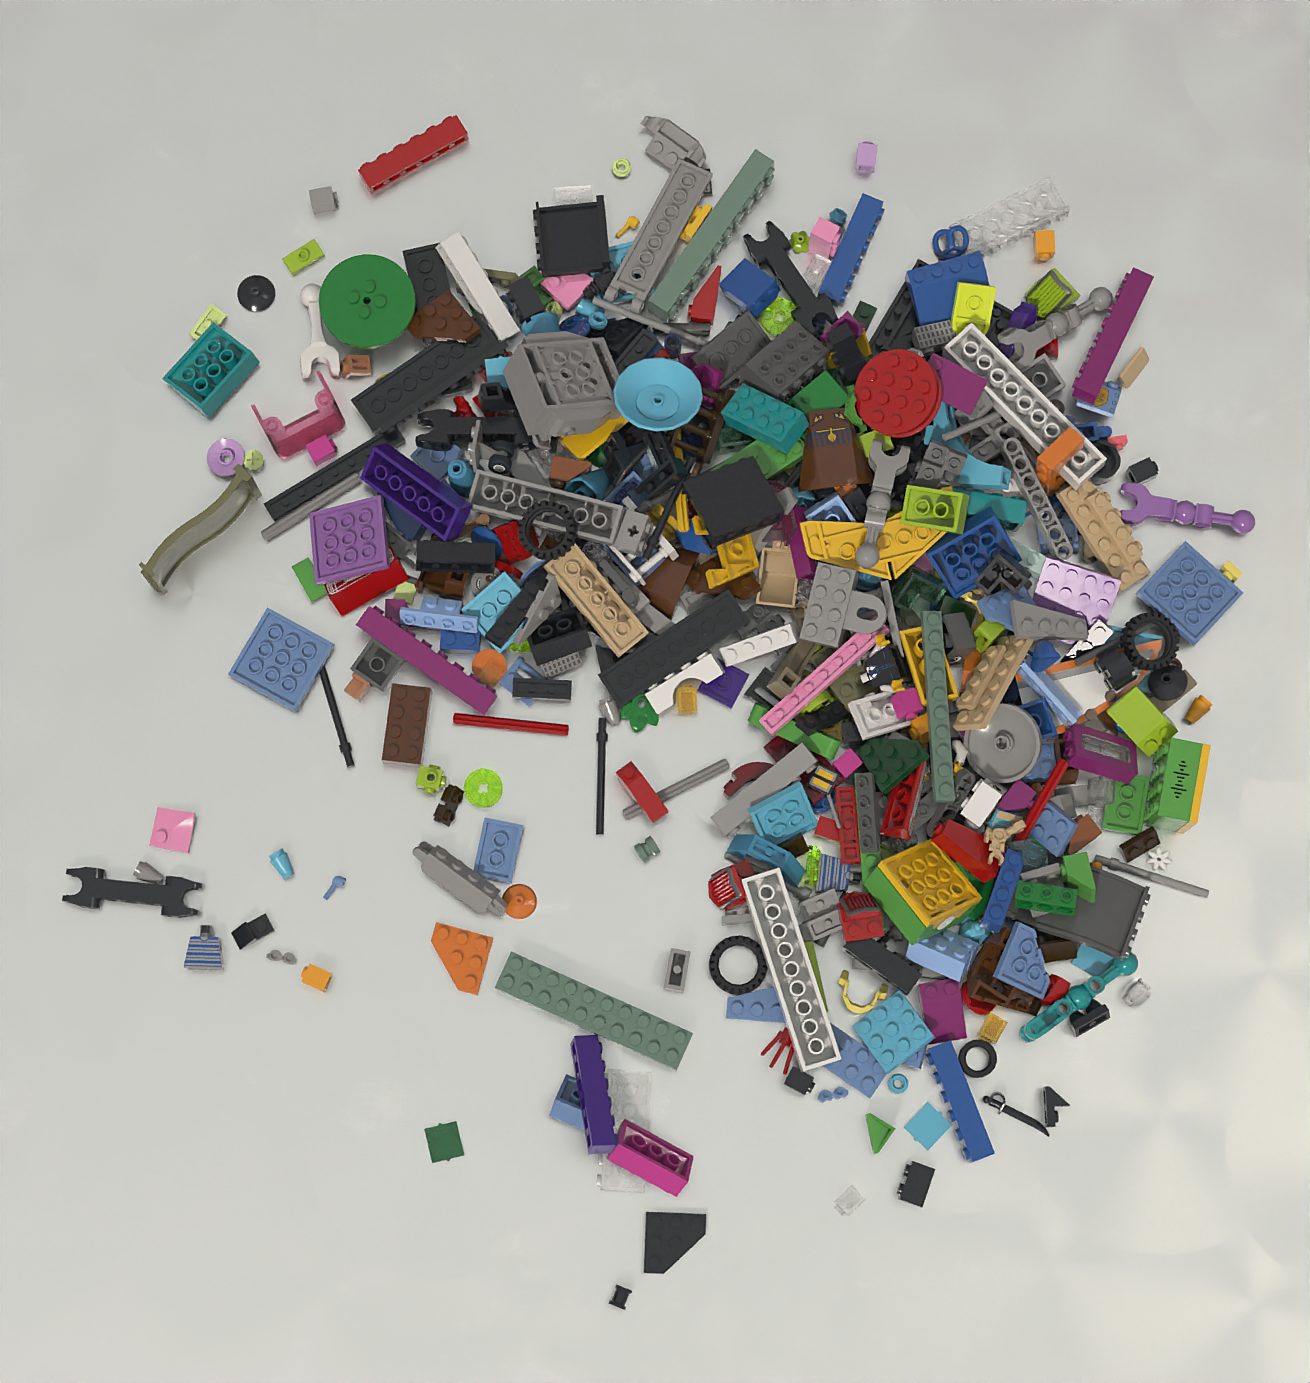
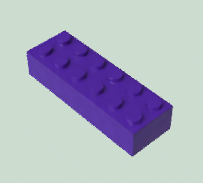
M388 443L373 446L360 476L362 481L444 541L459 537L473 507L471 503Z

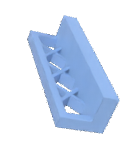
M1029 655L1022 661L1017 673L1040 699L1045 697L1048 708L1066 727L1073 725L1082 712L1044 671L1036 673L1031 670L1032 659Z

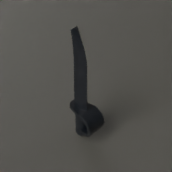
M994 1092L990 1097H983L984 1103H989L988 1105L999 1110L997 1114L1000 1115L1001 1112L1008 1114L1041 1131L1046 1136H1050L1047 1129L1039 1121L1006 1105L1005 1097L1001 1092ZM999 1095L1003 1098V1102H1000L994 1099L993 1097Z

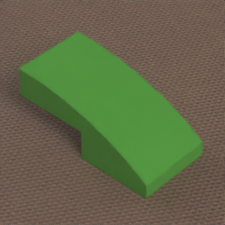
M535 265L519 276L520 279L526 276L529 277L545 308L549 303L555 301L540 288V284L545 278H543Z
M309 557L291 566L311 602L327 593L324 584L317 585L315 583L314 566Z

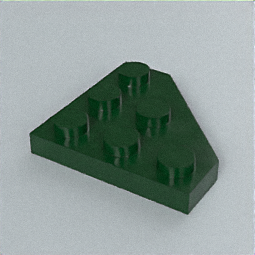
M871 738L857 750L869 772L874 773V780L880 791L885 795L930 757L923 744L918 740Z

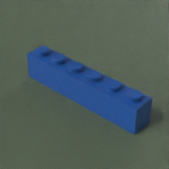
M864 193L861 195L818 292V295L825 293L835 307H838L840 302L844 303L848 294L845 290L848 285H852L855 279L853 272L855 269L859 270L863 260L860 258L862 252H867L870 245L868 239L870 235L874 236L877 229L875 223L877 219L881 220L885 211L882 208L883 201Z
M951 1040L927 1049L926 1059L929 1065H933L935 1070L933 1077L936 1084L940 1083L943 1090L940 1092L943 1102H947L950 1108L947 1111L951 1122L955 1121L957 1126L955 1134L958 1141L962 1140L965 1148L962 1151L965 1159H969L970 1163L995 1154Z

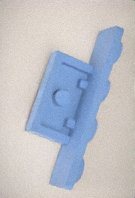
M424 596L420 609L400 608L401 624L477 633L478 630L477 616L460 614L462 601Z

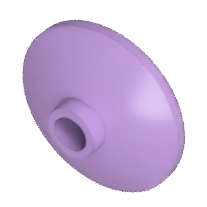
M229 438L220 439L213 443L207 453L209 468L220 476L235 474L233 468L237 464L242 466L245 460L242 446L237 441ZM227 456H230L229 462H225Z

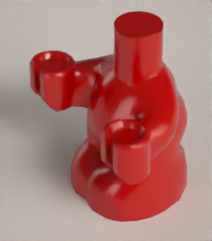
M456 396L453 399L457 406L454 417H477L464 396Z

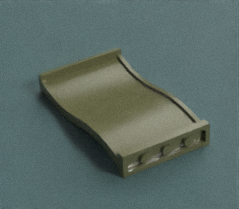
M240 464L233 468L236 474L214 503L171 533L155 550L147 564L144 565L142 562L139 564L142 569L140 573L158 593L160 591L164 594L168 592L165 589V585L183 561L193 552L228 529L244 512L252 498L258 500L262 496L253 477Z

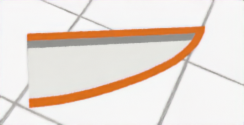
M1162 639L1138 644L1135 647L1145 659L1156 660L1162 646ZM1124 648L1117 649L1119 653L1125 651ZM1096 657L1078 667L1075 665L1074 660L1051 665L1044 670L1082 712L1075 722L1079 725L1088 720L1085 717V712L1088 709H1094L1098 715L1111 707L1115 702H1108L1105 699V693L1110 690L1104 683V675L1102 673L1099 674L1094 668L1093 664L1096 662ZM1133 667L1134 671L1131 673L1133 676L1137 675V679L1118 691L1112 689L1116 693V699L1128 692L1134 685L1138 686L1149 671ZM1018 673L1015 674L1022 704L1040 699ZM1049 709L1057 733L1065 732L1069 727H1066Z

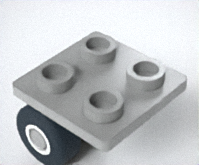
M477 420L476 426H472L471 430L473 442H469L468 446L470 465H473V472L477 471L480 459L489 460L488 468L496 474L510 472L512 466L510 459L514 455V446L504 440L493 442L491 448L483 444L481 420Z

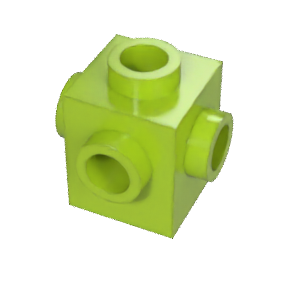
M431 764L429 767L420 766L416 786L422 788L423 792L435 794V791L440 792L441 787H445L447 776H444V772L440 770L441 767Z

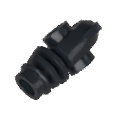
M605 268L600 275L593 279L594 283L591 281L588 284V288L585 287V290L582 291L584 296L591 300L594 296H600L601 292L605 293L616 272ZM620 289L619 293L624 296L626 291Z

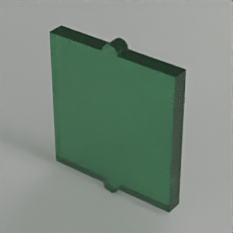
M457 1121L446 1124L439 1123L438 1126L424 1129L432 1163L444 1160L450 1161L452 1158L464 1156Z

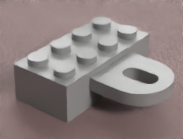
M818 562L799 638L805 642L839 649L842 646L845 630L861 634H872L879 631L887 619L886 607L878 597L855 591L859 573L856 570ZM861 608L875 610L878 613V617L874 621L861 619L858 617V611Z

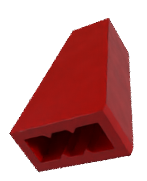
M950 819L943 823H938L934 827L931 841L981 882L985 883L996 877L1000 868L998 865L999 860L993 857L991 864L987 862L989 855L992 853V851H989L990 839L988 843H985L984 835ZM1006 846L1004 847V853L1002 854L1003 857L1005 856V853L1007 851Z

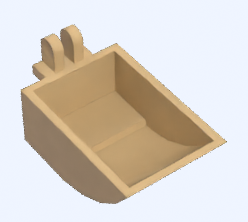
M777 539V541H773L772 546L764 547L761 552L758 583L762 590L757 593L756 604L795 608L798 579L795 573L789 540L781 542L780 539Z

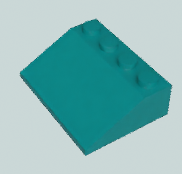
M213 322L162 379L207 418H210L260 362L251 350Z

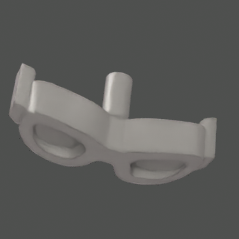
M272 950L266 956L270 960H283L289 964L296 963L297 960L293 953L287 952L282 956L278 950Z

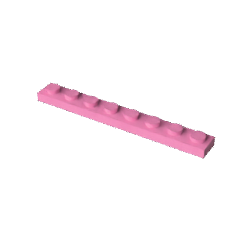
M877 616L872 618L870 621L876 620ZM884 625L879 631L872 634L856 633L796 686L791 694L785 696L767 712L759 722L774 736L876 644L875 636L883 633L887 634L890 632L889 629Z

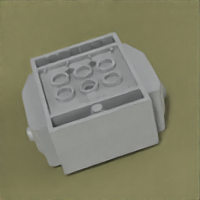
M567 331L528 334L521 344L517 346L503 369V374L528 436L539 435L541 441H548L551 436L568 437L576 434L592 433L606 424L608 420L618 419L621 415L615 406L613 393L619 373L604 337L588 339L587 337Z

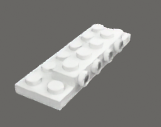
M914 682L911 685H907V683L902 684L905 690L910 688L916 689ZM880 691L879 694H875V692L865 695L864 698L851 701L848 704L863 740L910 727L911 720L907 721L906 718L898 720L890 700L896 693ZM957 699L952 704H948L949 715L960 711L956 706ZM922 706L923 710L917 714L918 717L927 713V706Z

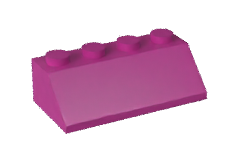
M624 1119L617 1132L618 1145L615 1146L612 1153H608L607 1160L677 1197L689 1181L694 1156Z

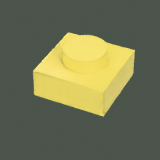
M1229 560L1220 569L1222 574L1234 583L1243 574Z

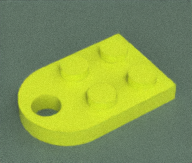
M957 282L951 316V324L956 336L971 323L984 335L987 333L996 293L995 286Z

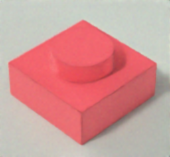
M1127 435L1108 437L1106 440L1113 444L1117 451L1122 450L1128 443Z

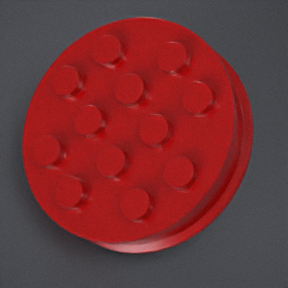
M902 349L885 351L872 358L861 370L854 390L856 392V409L862 420L880 434L893 438L912 436L926 428L935 418L942 400V385L934 367L918 354Z

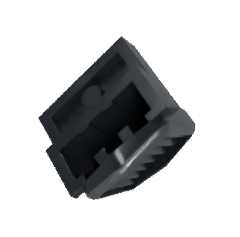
M618 430L609 435L601 449L607 460L603 470L611 485L614 484V486L620 485L623 479L644 457L647 448L645 442L627 448L625 439L619 434Z

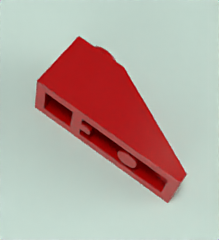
M720 265L715 268L694 297L693 305L688 307L687 316H691L693 323H710V326H713L722 266Z
M632 761L616 772L619 783L652 823H655L669 812Z

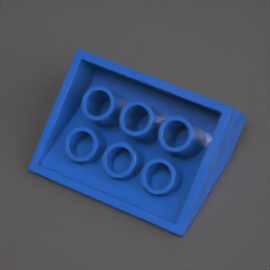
M980 251L908 270L905 275L906 284L920 326L947 320L951 321L957 282L989 285L985 264Z
M991 506L965 521L963 535L946 532L926 551L927 557L954 599L977 587L974 583L975 579L1002 549L1017 562L1022 561L1021 556Z

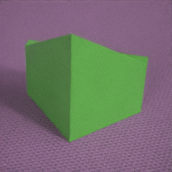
M869 1113L865 1114L872 1151L873 1154H877L896 1128Z

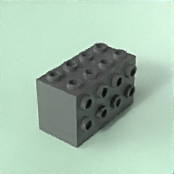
M794 321L745 364L738 385L741 386L744 383L786 404V401L794 397L802 387L804 388L811 383V379L814 376L817 378L824 371L823 366L828 361L827 355L829 350L797 321Z

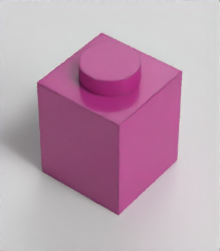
M326 435L305 445L316 467L337 456L335 453L337 446L333 439L328 440Z
M915 688L898 691L890 698L898 720L906 718L909 721L918 717L917 714L923 710Z
M851 748L832 763V766L840 773L844 781L863 765L857 750L853 751Z

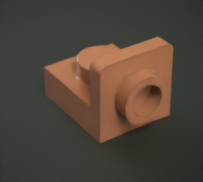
M347 355L340 363V371L343 373V378L369 376L371 374L369 355Z

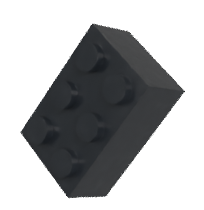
M576 606L548 616L527 638L537 666L592 647L581 612Z

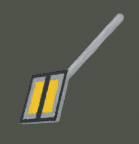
M818 763L806 785L827 795L837 828H841L830 795L840 773Z

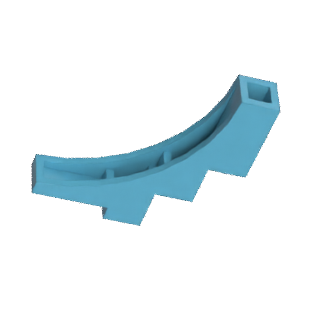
M941 402L940 408L933 419L934 424L926 427L924 444L928 446L932 438L954 450L967 454V459L960 476L958 475V484L966 488L1009 490L1011 470L1003 466L985 463L975 457L966 447L960 435L948 441H943L942 434L958 427L954 407Z

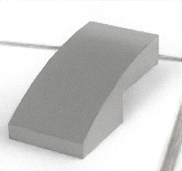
M983 390L971 416L957 409L955 417L959 424L963 426L981 418L994 404L986 391Z

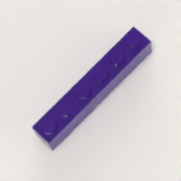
M598 1035L574 1036L570 1046L588 1155L612 1153L615 1146L618 1145L617 1133H614L615 1118L614 1115H611L610 1111L612 1100L607 1093L609 1083L604 1075L606 1066L605 1061L601 1057L602 1043L599 1042Z

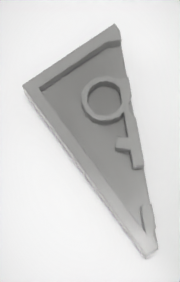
M550 573L547 575L548 583L544 591H538L536 599L525 616L529 619L523 629H518L513 643L520 646L562 603L555 575Z

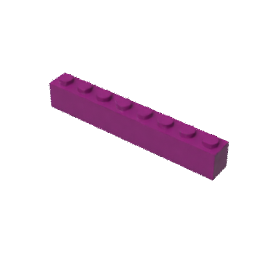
M1134 267L1130 274L1126 273L1122 281L1125 285L1123 288L1119 287L1115 296L1118 300L1116 303L1112 302L1108 310L1110 316L1109 318L1105 317L1101 324L1103 331L1102 333L1098 332L1093 341L1096 343L1095 348L1090 347L1086 356L1089 360L1087 363L1083 362L1079 373L1082 375L1080 378L1076 377L1073 382V397L1091 405L1094 404L1154 276Z
M376 605L373 608L369 606L356 623V626L483 715L486 714L498 697L495 695L496 690L488 684L485 687L479 683L481 679L472 673L468 676L463 672L464 667L457 662L451 664L447 661L448 656L440 650L438 653L431 650L433 645L424 639L421 642L415 638L417 634L408 628L404 631L399 627L400 622L393 617L387 619L383 616L384 611Z

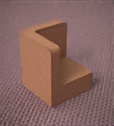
M354 672L352 674L353 678L344 689V692L358 702H361L371 689V685Z

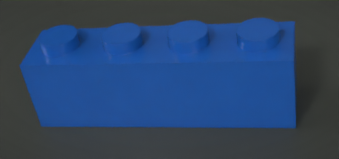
M1009 848L1007 849L980 927L999 933L1027 855Z

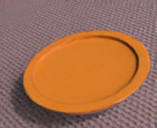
M494 649L480 651L472 662L473 674L481 679L480 682L485 684L498 682L507 670L504 656Z
M512 885L502 896V899L508 904L505 913L514 919L527 918L536 909V894L527 885Z

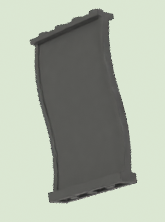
M1012 842L1010 847L1014 851L1027 855L1021 873L1059 863V866L1063 864V857H1056L1054 854L1039 849L1027 842L1022 847ZM1091 866L1096 886L1095 903H1090L1077 895L1074 917L1054 913L1032 917L1030 910L1015 908L1016 884L1005 916L1006 918L1020 922L1033 929L1086 945L1117 959L1119 963H1122L1124 957H1129L1132 949L1129 943L1136 938L1138 929H1135L1137 922L1141 923L1145 913L1141 911L1143 905L1147 906L1151 896L1148 894L1150 887H1143L1121 876Z

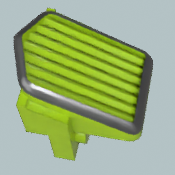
M1056 268L1051 269L1045 276L1036 281L1025 293L1026 302L1037 306V317L1046 319L1050 314L1056 313L1062 307L1072 304L1081 296Z

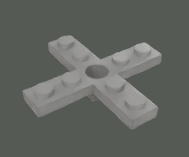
M991 408V409H990L985 415H983V416H986V415H988V414H990V413H993V412H995V411ZM998 418L980 426L989 437L969 450L975 457L987 463L1001 454L1000 446L1006 440L1001 438L1000 434L1016 438L1019 442L1024 438L1008 422L1004 423L1001 418ZM1021 443L1034 471L1036 472V459ZM1006 444L1007 450L1009 452H1014L1015 448L1013 444ZM1015 461V467L1022 470L1023 463Z

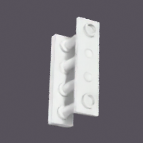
M628 496L622 500L626 509L634 511L637 508ZM653 525L652 532L647 535V538H646V540H645L646 542H647L649 536H652V534H653V532H654V530H655V528H656L654 525ZM661 534L658 544L660 546L659 551L649 561H646L635 570L629 562L637 556L631 554L623 556L615 547L608 546L630 571L628 575L635 583L639 581L642 586L646 583L641 576L663 557L669 556L674 561L679 556Z

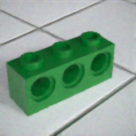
M1018 880L1015 908L1074 917L1078 889Z

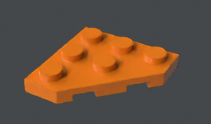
M436 922L431 942L459 991L478 996L494 938Z

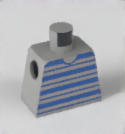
M819 854L815 893H821L833 887L836 892H843L848 890L849 883L860 884L861 872L850 871V865H841L840 858Z
M200 925V936L190 937L184 962L186 970L224 971L221 939L219 937H212V926Z

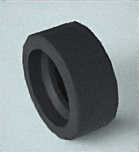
M972 1040L960 1049L958 1060L966 1075L973 1078H982L994 1070L997 1063V1054L994 1047L988 1042ZM981 1047L987 1051L989 1063L985 1069L976 1071L967 1065L966 1055L970 1049Z

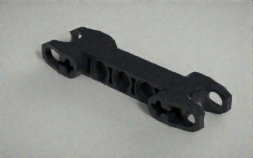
M771 221L765 223L769 234L766 240L756 241L748 233L743 236L750 257L758 268L767 264L796 306V309L790 312L793 320L797 321L817 339V333L813 326L816 321L821 319L827 320L833 325L838 320L832 302L825 293L817 297L786 254V252L792 249L789 240L783 231Z
M435 409L417 414L418 424L433 428L429 433L416 436V446L423 449L449 451L452 449L453 443L473 442L471 430L472 426H476L477 420H481L483 443L504 440L512 442L516 450L531 451L539 449L533 443L532 435L528 436L518 409L514 411V417H454L455 413L449 409Z
M82 867L66 869L67 875L77 877L82 881V888L75 895H63V902L89 909H100L101 900L162 906L161 916L199 917V910L185 906L184 896L192 890H203V883L194 882L183 877L166 876L165 885L104 879L105 870L100 868Z

